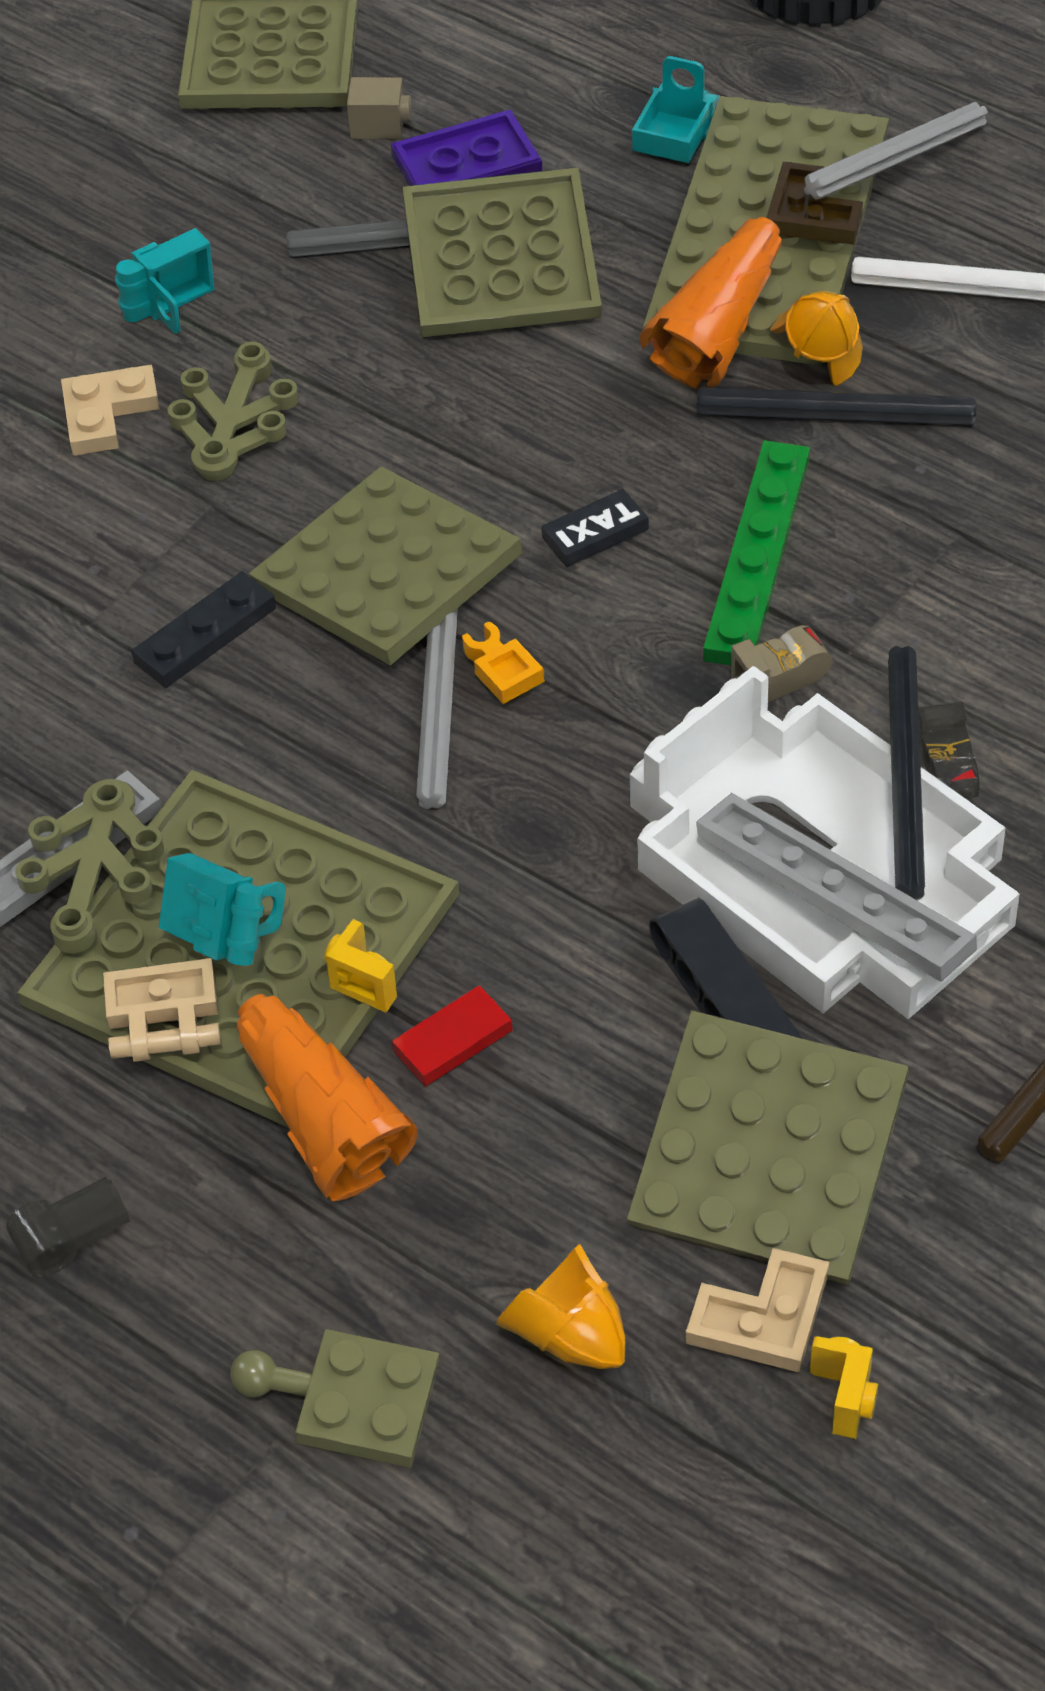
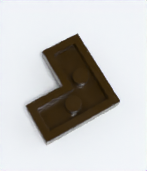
M783 161L766 217L778 226L780 230L779 235L855 245L862 218L863 201L823 197L816 200L812 195L808 196L804 192V187H806L805 177L824 168V166Z

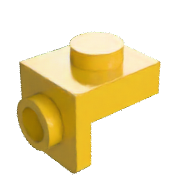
M817 1336L814 1337L811 1349L810 1373L815 1376L840 1381L834 1407L832 1434L856 1439L861 1417L872 1419L879 1384L869 1382L873 1348L861 1346L856 1341L846 1337H832L828 1339Z

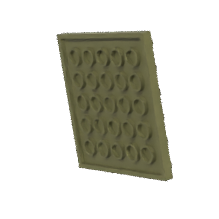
M191 770L148 825L157 828L162 834L164 843L162 856L152 862H143L134 856L132 847L124 855L132 867L143 868L149 873L153 888L150 898L139 904L126 902L121 896L119 885L109 875L93 895L89 908V913L92 915L96 930L94 943L87 950L73 954L65 953L54 945L17 994L22 1006L109 1045L108 1038L130 1035L129 1027L109 1029L105 1007L104 972L210 958L193 950L194 944L158 928L167 860L169 857L186 853L195 854L243 877H252V884L255 886L281 882L286 886L281 925L274 933L258 937L259 946L255 950L253 964L239 966L228 962L226 958L217 961L212 959L218 1015L197 1017V1026L219 1023L221 1045L200 1047V1053L183 1055L182 1050L151 1054V1060H144V1062L288 1127L264 1089L267 1086L239 1040V1032L236 1029L237 1021L240 1018L238 1016L239 1008L255 995L264 994L266 997L274 995L280 998L289 1009L293 1008L327 1044L332 1042L341 1054L346 1057L379 1009L330 988L328 968L324 961L325 951L334 935L342 934L353 919L364 923L367 952H375L384 957L389 963L394 964L395 981L397 984L458 897V881ZM147 841L140 846H150L155 842ZM133 883L129 888H138L143 884ZM267 896L262 900L264 912L263 916L260 917L259 924L265 922L271 914L273 908L271 896ZM179 1020L148 1024V1032L179 1028Z

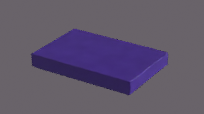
M511 109L391 144L392 157L409 186L543 171L542 159Z

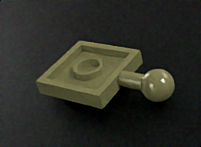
M325 1329L312 1374L278 1367L267 1353L260 1350H248L241 1353L234 1360L230 1370V1377L235 1389L247 1397H260L270 1390L304 1396V1404L295 1431L297 1444L412 1468L439 1367V1353Z

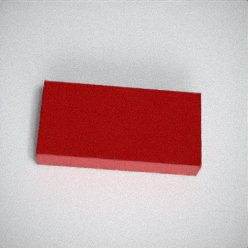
M479 985L392 1040L393 1052L426 1087L513 1031L512 1019Z

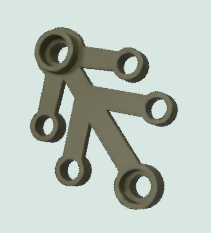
M258 342L242 344L234 355L236 376L225 404L210 389L208 373L204 369L197 367L189 368L181 375L184 395L193 398L216 425L212 437L197 422L196 408L193 402L180 399L172 402L168 407L171 427L180 430L194 446L191 453L193 467L207 480L219 481L228 478L235 470L239 455L267 442H277L283 439L287 433L285 417L278 410L291 409L299 401L296 383L290 379H279L270 385L269 395L246 405L253 385L267 380L272 373L270 353ZM257 421L258 428L233 438L236 430Z
M117 779L99 781L87 789L83 796V805L58 819L42 816L33 820L29 825L28 832L31 844L40 852L55 850L60 846L63 838L90 825L86 837L44 861L36 857L26 858L19 862L15 869L20 889L26 893L35 894L46 889L50 881L78 866L67 905L57 910L50 923L54 943L59 950L65 953L83 952L96 939V930L92 915L89 913V908L102 866L119 885L121 896L126 902L139 904L148 900L152 895L153 888L149 873L143 868L132 867L110 841L112 830L117 827L131 842L133 854L138 860L152 862L160 858L164 852L161 832L153 826H144L132 812L135 807L134 792L124 781ZM44 832H52L50 835L45 837L39 836L41 833ZM147 841L155 842L150 846H140ZM31 873H40L34 878H26ZM133 883L143 884L138 888H129Z

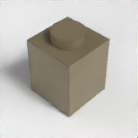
M351 77L347 101L350 138L402 139L404 122L411 121L412 114L411 96L403 94L402 78Z

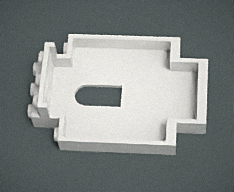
M752 666L737 679L733 678L727 681L719 693L702 707L693 708L685 716L683 722L665 736L660 735L649 744L646 751H644V759L630 773V807L650 821L637 838L638 870L681 904L701 898L740 950L822 1014L858 983H861L909 1019L1015 926L1020 893L989 872L1002 859L1005 827L921 767L925 895L918 901L976 935L977 951L942 982L701 839L697 834L696 821L732 792L751 804L768 802L777 805L833 847L831 851L895 887L891 745L818 693L802 706L798 705L792 708L784 720L781 721L768 711L769 677Z

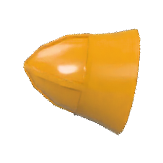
M828 291L803 295L791 308L781 313L770 328L772 332L777 334L786 331L788 341L795 350L793 355L798 359L804 356L810 360L827 362L830 380L835 386L852 377L861 363L863 345L859 335V324L853 307L849 303V298L845 295Z
M580 1244L569 1253L565 1260L535 1291L530 1288L522 1290L495 1323L539 1347L542 1351H548L564 1362L597 1369L619 1368L625 1362V1334L619 1305L608 1289L609 1284L606 1281H602Z

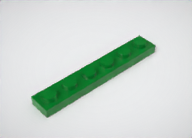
M763 441L703 647V661L731 666L733 645L748 639L751 640L754 646L759 645L809 465L810 447Z

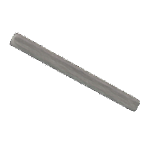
M972 102L810 173L805 177L806 187H804V192L808 196L812 195L816 200L821 199L976 130L986 124L985 115L988 113L985 106L980 107L977 102Z
M458 608L453 613L446 615L444 620L427 634L416 792L420 807L427 810L431 807L439 809L446 802Z

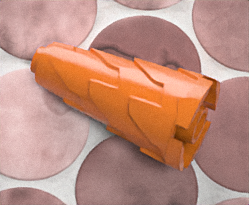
M765 217L750 218L745 221L724 246H721L684 283L675 296L645 325L640 334L641 347L644 350L649 342L652 344L655 350L649 359L671 378L697 389L702 380H708L707 387H716L727 374V367L740 344L739 339L748 324L749 313L772 272L770 268L782 245V238L779 237L780 230L773 221Z
M258 994L243 1003L238 1010L240 1018L237 1021L236 1027L239 1032V1040L267 1085L264 1088L290 1128V1131L287 1133L311 1171L314 1182L325 1198L329 1197L332 1202L348 1199L365 1191L386 1177L379 1167L388 1157L397 1167L410 1153L417 1141L418 1129L412 1120L402 1113L369 1077L364 1079L332 1042L327 1044L293 1008L289 1009L280 998L274 995L266 997L264 994Z

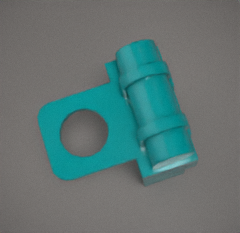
M668 56L663 60L662 84L659 88H653L649 101L632 129V151L686 163L691 161L700 142L706 139L717 103L720 99L719 95L711 94L708 90H704L705 70L702 64L673 56ZM678 68L688 70L693 75L695 84L691 87H683L677 84L673 79L672 71Z
M196 228L160 245H157L155 242L131 252L132 260H122L116 265L117 274L115 282L120 295L118 304L122 311V317L126 321L137 322L148 316H151L155 321L159 317L174 334H177L181 330L178 307L215 290L210 242Z
M192 853L169 857L167 860L158 928L194 944L193 950L216 961L226 958L228 962L234 965L248 966L253 964L255 950L259 946L258 937L274 933L281 925L286 886L281 882L255 886L252 884V877H243ZM267 896H271L273 900L271 914L265 922L259 924L260 917L263 916L264 912L262 900Z

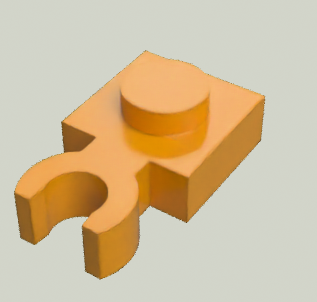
M486 622L483 624L484 637L486 639L484 642L473 640L468 633L462 635L463 651L470 660L474 661L475 674L502 704L544 682L543 667L516 639L503 645L500 641V631L493 623Z

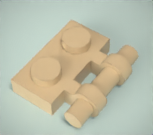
M212 958L103 973L106 1018L109 1029L129 1027L130 1035L108 1038L111 1059L133 1057L134 1062L151 1060V1054L182 1050L183 1055L200 1053V1047L221 1045L219 1023L197 1026V1017L218 1015ZM179 1020V1028L148 1032V1024Z

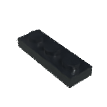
M241 571L133 648L131 652L134 664L166 689L276 609L275 596Z

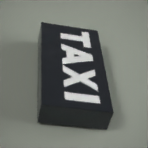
M621 489L542 525V538L563 564L568 567L648 530L649 517L624 489Z

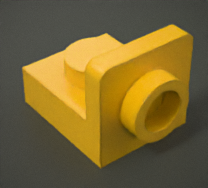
M353 919L342 934L333 936L326 948L324 961L328 968L330 988L383 1012H387L397 998L394 964L389 963L384 957L375 952H367L364 923Z

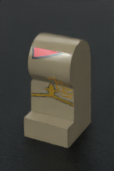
M801 625L788 630L778 639L774 638L756 646L753 645L750 639L733 645L731 652V679H737L752 666L756 667L769 677L768 702L820 680L831 668L833 660L831 654L809 626Z

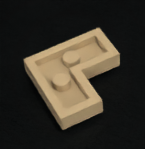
M152 365L61 379L73 456L118 449L114 416L159 409Z
M773 1248L758 1297L701 1283L686 1330V1344L800 1373L826 1284L829 1262Z

